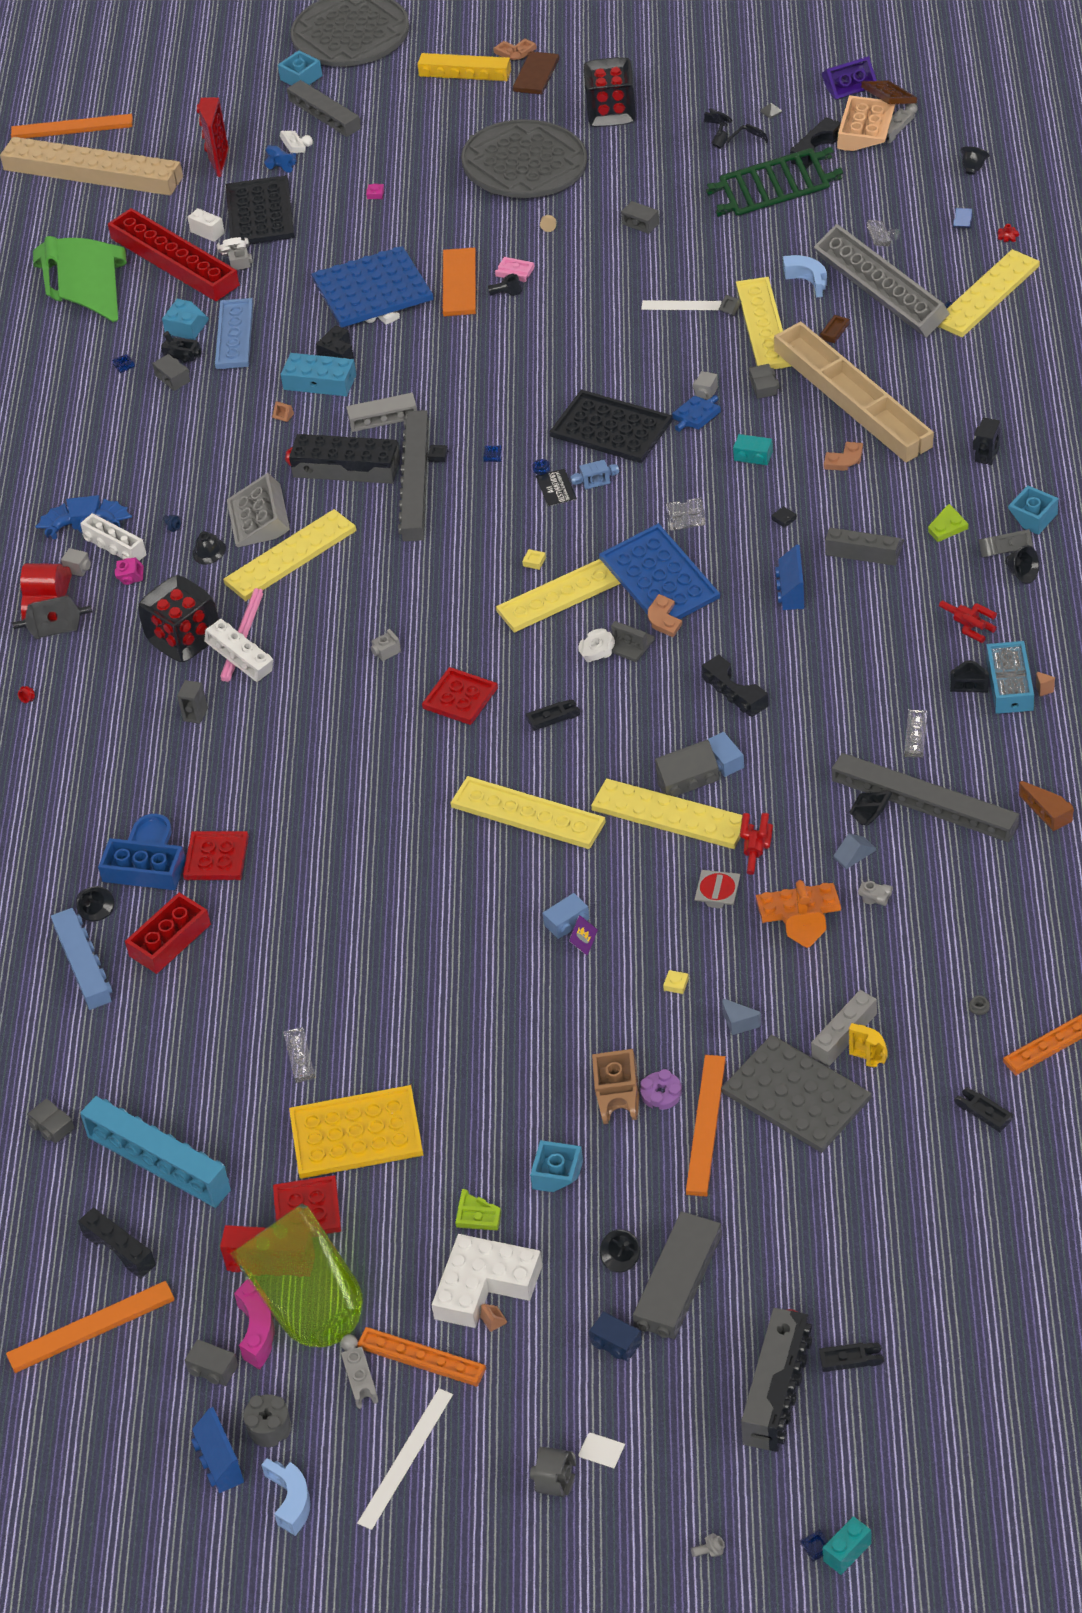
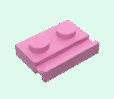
M504 257L498 266V270H495V275L505 278L507 275L514 273L518 275L519 281L526 282V278H529L535 268L534 263Z

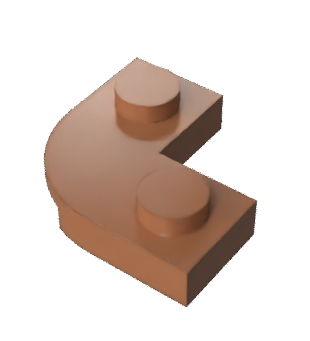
M527 39L522 40L515 46L503 41L494 47V53L502 57H508L510 60H517L526 57L530 51H534L537 48L536 43Z
M846 442L844 454L826 452L824 469L845 471L848 470V467L856 463L859 464L862 458L863 443Z
M658 594L648 609V619L655 630L674 637L682 626V620L669 615L675 606V601Z

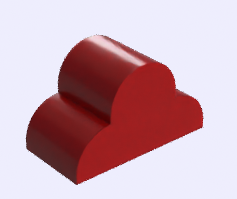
M25 563L23 565L20 577L22 620L26 616L29 603L66 596L72 576L69 567L50 563ZM50 612L47 617L50 621H55L58 615L55 612Z

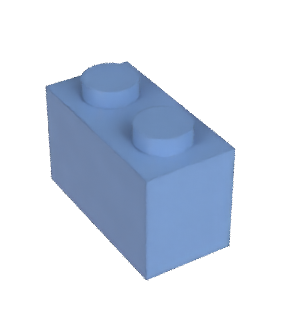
M725 732L708 739L718 765V770L724 777L744 768V755Z
M573 893L543 912L544 926L559 939L574 929L579 915L585 920L590 919L588 906Z

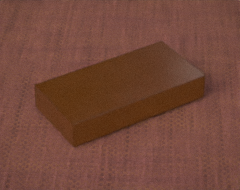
M834 315L819 337L824 341L835 344L850 324V319Z

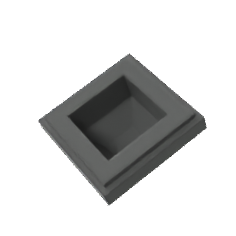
M770 103L761 109L760 112L771 119L781 114L782 110Z

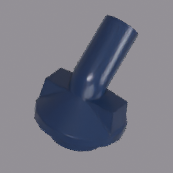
M178 515L163 516V520L167 524V530L175 532L180 528L181 521Z

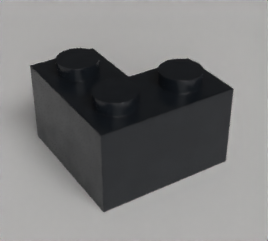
M335 325L316 343L317 356L354 359L349 330Z

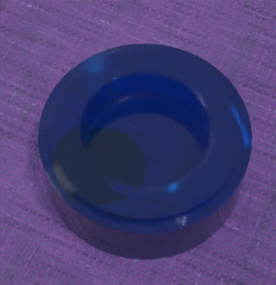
M545 459L534 461L532 464L533 472L539 475L548 473L550 470L549 461Z

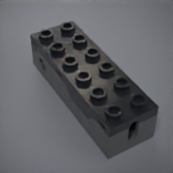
M297 434L293 447L286 451L285 456L286 462L291 466L292 474L295 478L393 484L400 464L398 442L391 439Z
M773 1307L741 1420L743 1445L778 1452L780 1444L785 1443V1425L790 1424L792 1416L790 1407L791 1405L795 1406L797 1399L795 1389L796 1386L800 1387L802 1381L801 1367L805 1368L806 1349H810L812 1344V1336H810L812 1324H809L808 1314L799 1313L793 1309L784 1310Z

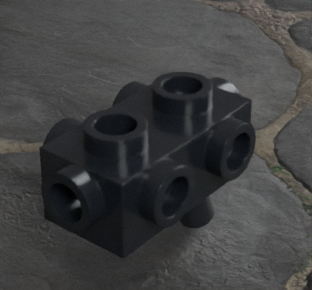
M169 331L163 334L166 340L161 345V352L164 356L169 354L173 358L181 359L183 362L195 361L197 357L200 358L202 350L199 347L198 340L175 338L171 336Z

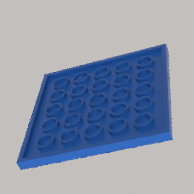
M403 246L394 247L391 250L381 251L371 256H364L358 260H351L341 265H334L331 268L311 273L313 281L340 327L349 326L434 300L433 293Z

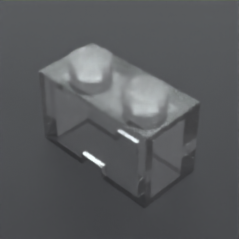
M701 498L687 500V503H680V501L666 503L670 530L705 525V511Z

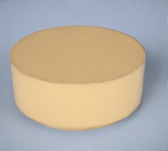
M545 215L541 218L540 227L542 230L551 232L556 228L557 221L553 216Z

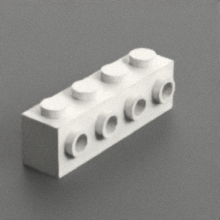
M92 513L80 523L84 539L96 544L99 548H103L123 560L136 557L140 561L146 556L143 539Z
M219 619L205 630L204 642L256 682L272 672V657L245 638L242 633L232 628L229 623Z

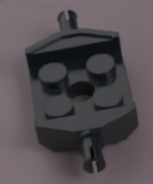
M69 595L29 603L25 618L21 621L12 622L14 630L23 627L27 628L37 640L46 636L77 631L80 616L93 612L91 605L80 608ZM48 613H57V620L50 621L47 617Z

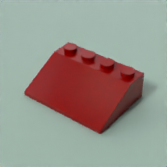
M219 97L201 98L199 104H197V113L200 114L199 125L203 129L202 139H205L204 150L207 152L217 176L221 177L229 146Z

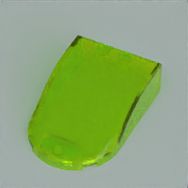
M304 1204L299 1205L231 1253L243 1274L283 1330L300 1344L311 1347L334 1345L339 1343L343 1336L350 1334L359 1322L363 1304L359 1283L308 1206Z

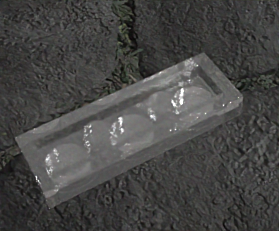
M908 710L904 757L924 758L927 710Z
M303 1027L284 1031L295 1082L299 1083L315 1079Z

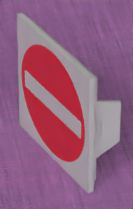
M702 870L694 900L705 902L708 907L722 909L724 904L734 905L740 874Z

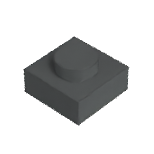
M725 295L719 310L735 316L742 301Z

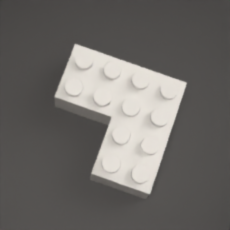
M458 1234L432 1302L434 1319L476 1328L480 1318L481 1305L485 1304L489 1292L530 1301L542 1268L541 1252L539 1250Z

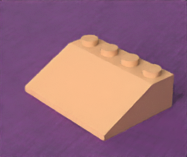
M849 95L838 132L837 149L855 151L884 143L896 104H887L881 99Z

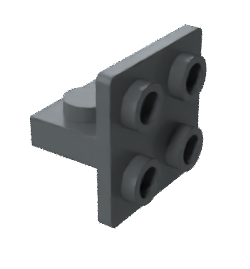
M614 621L611 625L612 636L615 639L612 653L631 661L637 662L655 640L654 636L626 624Z

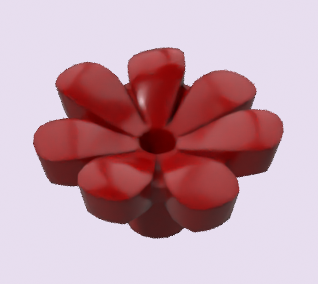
M1006 224L1004 229H998V240L1003 239L1004 242H1008L1010 239L1011 242H1015L1016 237L1019 236V232L1011 224Z

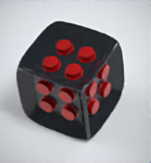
M615 57L585 62L584 82L589 124L595 127H604L634 122L636 119V107L630 59Z
M180 575L172 576L159 584L142 598L138 606L141 625L148 641L155 648L178 662H185L193 658L209 646L204 642L205 630L219 620L217 608L212 597L200 586Z

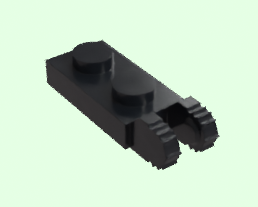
M569 699L526 713V719L533 731L568 718L573 719L579 716L581 711L578 707H575L576 702Z
M966 1087L962 1091L963 1096L967 1099L962 1098V1096H957L954 1099L958 1107L966 1110L998 1132H1001L1013 1120L1012 1113L970 1088Z
M874 1342L819 1348L822 1371L828 1372L865 1367L867 1365L871 1367L881 1365L884 1362V1357L880 1354H871L879 1353L882 1347L879 1343Z

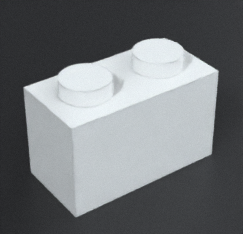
M198 208L188 216L190 231L213 242L225 234L222 218Z

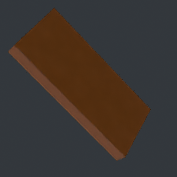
M530 51L513 85V91L542 95L558 63L559 54Z
M890 80L863 81L861 83L863 89L887 104L917 103L916 96Z

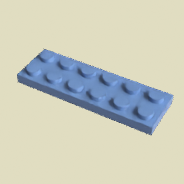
M253 298L220 300L215 357L216 369L249 367Z

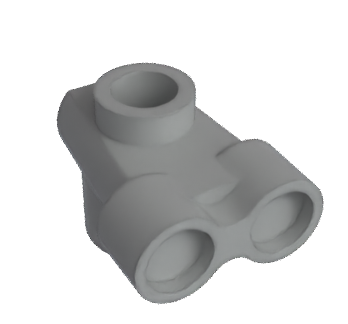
M873 881L862 882L858 895L862 896V900L866 904L876 903L886 906L892 894L893 886L886 884L878 885Z

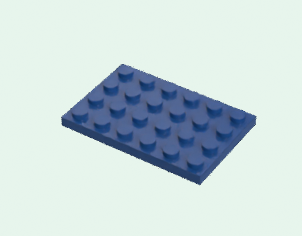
M659 523L599 554V559L647 615L649 607L658 594L675 601V606L669 615L678 619L720 598L718 590Z

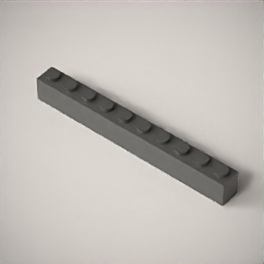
M427 410L407 411V418H404V429L406 430H403V439L405 441L402 442L405 453H402V463L404 464L401 465V472L404 476H401V487L403 488H400L402 500H399L402 512H399V522L401 524H398L399 535L402 534L403 542L424 540L429 438Z
M841 753L832 767V781L865 793L891 791L892 795L889 799L891 802L1006 842H1010L1019 827V813L943 788L922 779L908 776L887 767L879 766L852 755Z

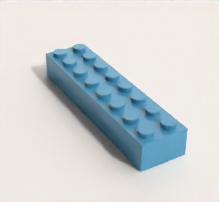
M95 1096L80 1112L88 1138L216 1208L231 1191L225 1166L222 1162L214 1161L204 1152H198L192 1149L189 1144L179 1142L171 1134H165L156 1126L146 1124L140 1117H134L128 1114L125 1109L115 1107L107 1099Z

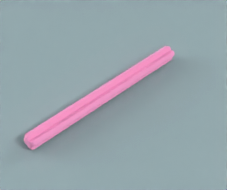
M255 588L253 590L239 626L238 632L242 633L245 638H247L262 599V589ZM228 659L220 675L223 682L230 681L235 669V665Z

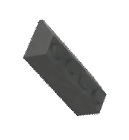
M829 527L825 538V555L896 566L904 539Z

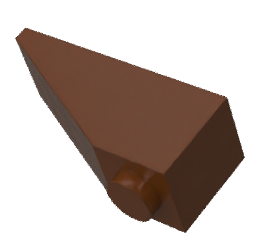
M1024 781L1019 782V796L1053 831L1073 822L1074 808L1062 796Z

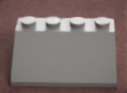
M266 473L227 499L237 547L277 539L290 530L281 485L269 473Z

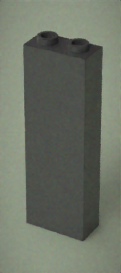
M680 1212L633 1313L634 1327L644 1332L656 1333L663 1338L676 1339L722 1237L721 1223Z

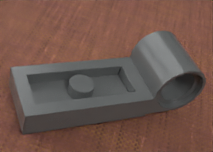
M1030 529L978 540L982 557L1019 550L1025 545L1033 547Z

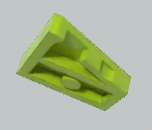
M950 504L928 526V532L937 542L968 529V523Z
M462 1189L455 1222L456 1228L498 1231L501 1208L487 1203L481 1197L475 1198L469 1194L468 1190Z

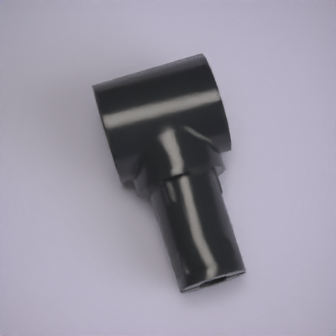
M514 273L507 275L501 283L488 285L490 295L505 292L514 296L522 292L518 275Z

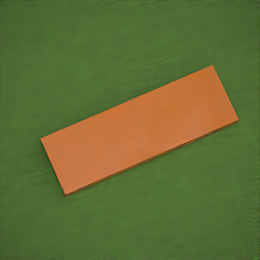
M475 247L443 250V316L476 314Z

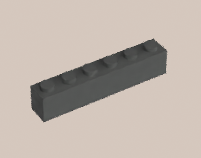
M302 80L287 88L288 99L291 103L344 136L348 137L361 129V120L357 114Z

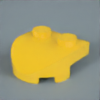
M851 1023L849 1027V1054L866 1059V1066L876 1067L878 1063L884 1064L888 1054L881 1034L864 1025Z

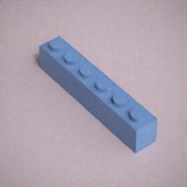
M73 908L51 915L55 931L88 1009L91 1010L112 1002L110 994L113 992L110 983H105L104 981L107 979L103 968L99 969L98 967L101 964L97 954L93 955L92 953L95 952L92 942H87L86 940L89 936L86 928H81L80 926L83 925L80 915L75 914Z

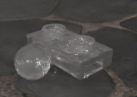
M868 220L866 224L874 245L889 247L891 240L895 241L900 238L899 230L892 228L887 231L884 221Z

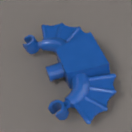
M99 495L66 499L67 506L63 503L57 508H51L46 515L41 516V520L35 528L46 529V537L49 538L51 535L52 539H56V532L72 524L73 529H78L79 532L83 533L80 523L92 513L120 527V520L132 518V515L127 512L128 508L121 506L118 501L103 499L101 503Z

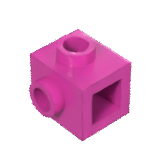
M136 557L119 560L116 563L115 576L124 585L143 581L144 565Z

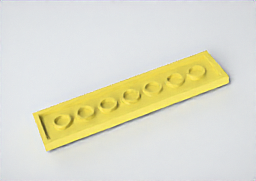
M1012 249L947 308L950 315L938 327L963 337L1040 266V261Z
M769 277L736 281V288L739 300L742 301L741 308L756 366L769 364L774 369L791 367L788 362L774 351V336L782 332L783 329Z
M333 509L223 579L224 584L244 601H247L251 598L255 588L266 589L354 533L356 526Z
M598 559L496 606V611L515 633L621 583L604 563Z
M467 776L451 801V808L586 849L591 848L606 823L603 816Z
M607 778L591 805L592 811L735 849L741 838L742 815Z

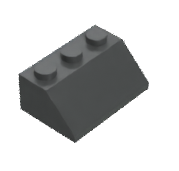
M708 739L655 758L657 783L663 794L676 797L719 780L718 765Z

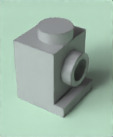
M247 247L228 251L232 268L236 270L250 268V263H253L251 253L248 254Z
M388 629L386 634L372 640L371 651L375 656L384 661L401 652L399 639Z

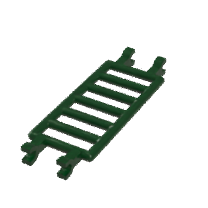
M832 147L825 148L823 151L816 153L813 148H809L723 174L719 177L720 182L707 184L708 189H706V192L710 196L718 191L725 190L730 203L716 206L717 210L715 212L717 217L732 211L739 216L828 189L830 181L842 179L843 171L842 168H837L833 172L825 174L819 161L832 159L831 154L834 152ZM810 156L822 184L813 185L801 157ZM795 160L807 188L798 189L786 162ZM780 164L792 193L784 195L772 166ZM766 170L778 197L769 199L757 171ZM751 174L763 202L754 204L742 175ZM736 178L748 206L739 208L727 180Z

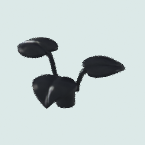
M709 108V112L704 113V122L720 124L718 132L711 143L718 149H723L725 143H729L742 129L764 139L768 143L767 135L761 129L750 124L742 125L728 138V133L722 129L723 126L728 127L726 122L732 123V119L725 113L713 108Z

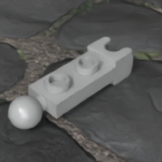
M907 104L905 110L900 108L892 116L887 133L888 143H891L896 138V135L914 118V114L918 110L916 104Z
M348 1334L341 1339V1347L345 1350L341 1355L357 1408H362V1399L365 1397H370L372 1402L376 1404L378 1403V1397L362 1346L356 1348L358 1345L357 1338L354 1335Z

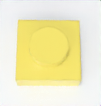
M528 549L522 561L523 567L540 570L546 558L545 552Z
M669 970L663 985L664 991L683 994L689 979L688 974Z

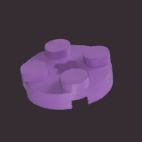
M667 1069L652 1073L641 1081V1098L648 1107L653 1108L655 1106L659 1107L660 1110L669 1109L680 1100L682 1094L681 1082ZM659 1088H664V1089H665V1092H664V1093H662L661 1091H658V1092H656V1091H657Z

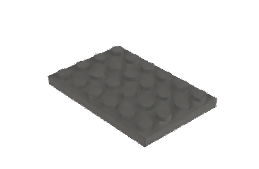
M772 1034L721 1087L722 1093L821 1153L872 1098L871 1092Z

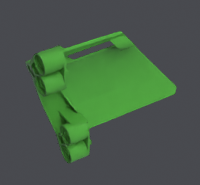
M52 236L45 237L44 243L33 250V266L43 269L46 295L59 302L65 299L82 305L111 322L118 321L115 268L127 264L125 248L84 238L57 239ZM56 265L59 290H55L50 286L49 268Z

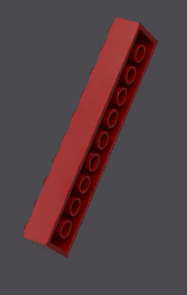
M132 208L108 223L112 240L214 301H218L240 285L236 269Z

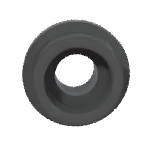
M975 996L969 1002V1009L973 1014L983 1015L989 1011L990 1004L984 996Z

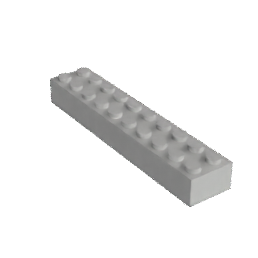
M836 224L814 246L820 258L925 338L950 315L944 303L840 225Z

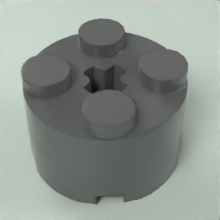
M270 1394L255 1395L250 1399L243 1414L249 1437L255 1444L261 1447H274L278 1445V1442L289 1436L292 1427L284 1399Z
M539 1447L536 1466L533 1465L530 1471V1478L534 1480L535 1492L559 1497L568 1496L575 1480V1474L571 1473L572 1466H576L575 1454L561 1449Z

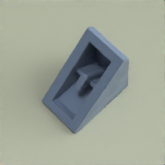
M848 833L833 858L845 869H848L875 852L876 847L865 837Z
M727 999L722 1000L723 1015L732 1035L761 1026L760 1011Z

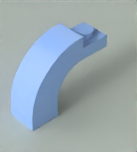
M783 256L785 280L806 279L813 284L816 297H823V290L827 286L825 267L819 261L807 256Z
M266 1458L262 1463L264 1476L287 1491L285 1501L274 1513L277 1525L296 1536L305 1524L310 1511V1496L305 1478L301 1471L291 1462L284 1467L278 1461L273 1462Z

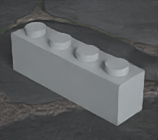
M413 393L346 406L352 432L403 422L404 418H407V411H417Z
M859 990L811 1042L812 1058L829 1067L849 1045V1027L851 1023L867 1026L877 1015V999Z

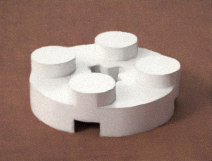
M241 237L226 239L222 245L217 243V250L219 253H222V256H228V251L249 247L248 238H245L244 241L241 240Z
M600 628L587 634L588 637L585 640L582 639L578 646L579 652L586 662H592L609 657L612 654L615 639L606 629Z

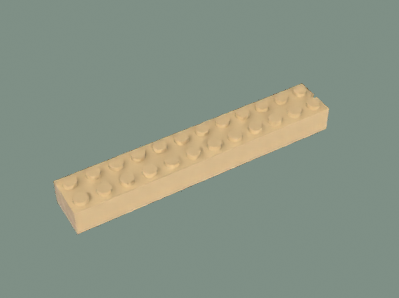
M12 137L0 154L3 169L6 171L170 196L176 189V185L183 178L179 161Z
M801 321L774 336V351L904 462L917 457L918 452L922 454L933 448L934 432Z

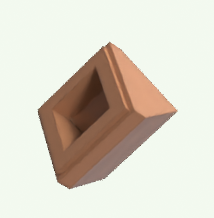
M276 401L272 418L288 422L294 415L292 406Z
M1037 672L1036 688L1040 697L1054 692L1055 677Z
M481 1305L480 1317L490 1332L507 1323L506 1318L497 1306Z

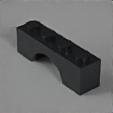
M825 117L791 148L789 154L813 148L815 151V147L821 144H834L838 140L841 122ZM809 155L801 157L807 169L813 162ZM795 160L790 161V163L797 165Z
M718 654L702 665L703 680L711 684L717 692L727 697L731 703L737 705L743 713L748 714L752 718L768 707V693L757 684L739 685L730 680L732 677L731 664Z
M94 1207L78 1220L83 1236L96 1246L101 1243L110 1248L120 1258L124 1266L138 1278L142 1279L156 1266L150 1249Z

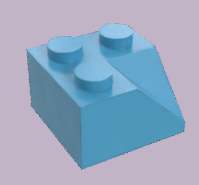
M299 50L278 64L280 80L289 85H293L300 80L310 85L322 76L320 60Z
M176 299L162 318L165 332L169 331L172 336L195 340L209 321V318L191 301Z
M1027 485L1010 503L1008 509L1024 529H1030L1031 532L1039 535L1058 514L1059 498Z
M540 1140L530 1174L532 1189L555 1192L577 1180L583 1164L581 1146Z

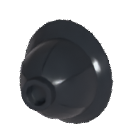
M966 146L960 149L963 154L962 164L966 169L965 173L969 175H975V172L979 171L983 166L985 159L990 157V154L981 148Z
M201 532L196 539L193 549L194 560L203 565L218 561L225 553V543L212 533Z
M1022 546L1019 550L1012 552L1006 557L1005 564L1019 581L1029 584L1036 579L1039 571V559L1037 552L1032 546Z
M92 886L86 888L77 895V912L83 919L88 921L103 920L113 911L114 897L104 887Z
M613 1230L601 1242L600 1258L605 1267L610 1271L617 1273L628 1271L639 1259V1242L627 1230Z

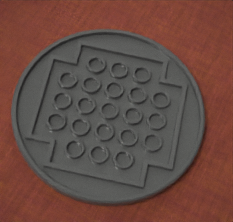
M319 0L305 8L296 17L291 27V41L296 51H302L320 60L321 65L336 67L356 66L378 60L397 49L408 35L409 18L405 9L394 0Z
M519 119L492 124L472 135L463 147L461 163L467 177L484 190L507 197L533 198L560 192L577 182L586 169L587 152L584 144L575 134L559 125L540 120Z

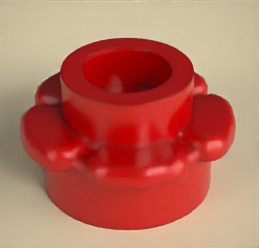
M22 686L18 691V698L23 703L32 702L35 698L34 690L31 687Z

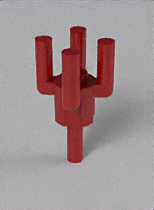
M943 600L939 603V607L954 614V620L964 625L962 628L963 634L980 643H983L986 637L971 630L973 627L981 630L986 629L992 633L996 631L997 627L981 619L979 613L991 619H995L997 613L978 603H975L972 609L963 605L957 608Z
M768 813L761 814L759 830H754V825L749 824L750 814H742L740 837L744 839V854L749 856L747 874L753 875L755 872L756 858L763 855V849H768L771 845L773 825L768 824Z

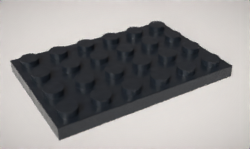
M288 175L226 184L230 239L241 237V240L245 241V238H248L249 244L295 238Z
M581 389L549 433L550 437L642 463L673 419L672 415Z

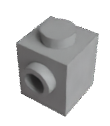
M701 371L697 380L695 379L693 382L695 396L703 399L711 398L718 388V376L714 373Z
M69 548L61 559L62 566L69 567L73 575L81 577L84 576L91 566L88 553Z

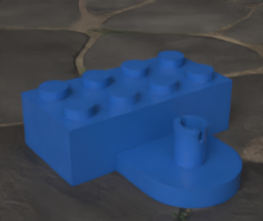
M161 814L142 816L135 822L128 840L109 838L98 866L102 882L176 890L186 858L183 846L167 845L172 833L168 818Z

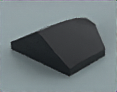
M964 661L951 671L950 692L988 693L989 672L975 661Z
M891 791L860 793L850 810V814L861 825L867 826L871 824L883 812L892 795Z

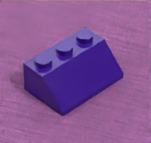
M869 56L826 69L821 73L826 89L835 100L865 91L861 87L863 81H877Z

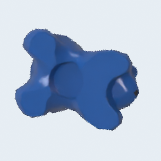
M268 145L265 151L268 153V157L264 164L268 169L280 166L288 173L293 171L291 166L296 164V153L288 154L275 145Z

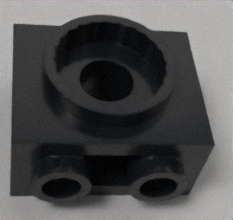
M983 417L980 426L976 428L973 439L975 462L992 465L1000 447V420Z

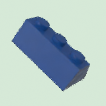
M795 545L778 559L779 567H775L776 578H779L776 580L777 590H781V592H778V603H782V610L804 609V583L800 545Z
M211 1407L193 1427L192 1431L195 1438L191 1439L195 1451L200 1450L202 1454L199 1459L203 1469L208 1468L210 1472L207 1474L211 1487L216 1486L218 1492L222 1493L244 1483L235 1453L214 1407Z

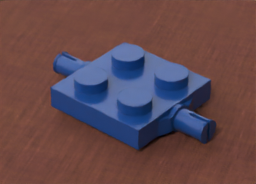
M694 395L672 413L673 419L680 422L675 426L676 431L680 432L684 427H693L699 430L721 412L720 406L714 404L718 401V397L713 395L708 400Z

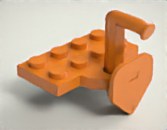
M797 880L796 889H784L778 892H764L755 895L762 923L783 920L786 925L787 936L806 948L812 946L826 931V919L823 913L841 911V904L834 883H822L809 887L805 886L802 880Z

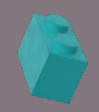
M738 434L733 447L734 461L768 466L773 453L771 438Z
M853 1516L823 1547V1561L842 1575L871 1545V1529Z

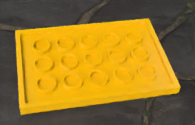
M411 1085L289 1108L300 1179L424 1156Z

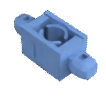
M605 460L580 465V474H573L570 476L573 485L583 483L586 490L610 484V475H617L619 467L616 464L607 467Z

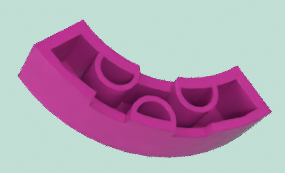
M247 1279L234 1293L238 1308L249 1318L247 1333L239 1347L243 1360L260 1370L272 1350L275 1327L264 1293L253 1281Z

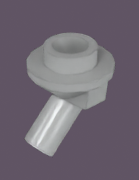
M712 1533L705 1538L706 1544L691 1548L693 1557L710 1553L711 1557H716L723 1554L725 1544L720 1536Z

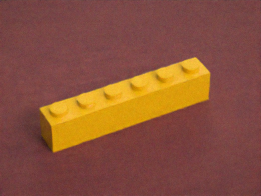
M421 53L417 64L420 77L508 81L511 73V63L508 57Z

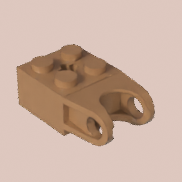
M633 1049L592 1054L594 1086L603 1124H609L611 1113L619 1108L628 1110L632 1120H637L639 1086L637 1063Z

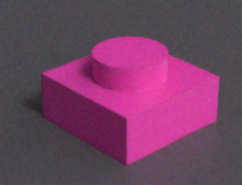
M368 184L367 199H383L384 184Z

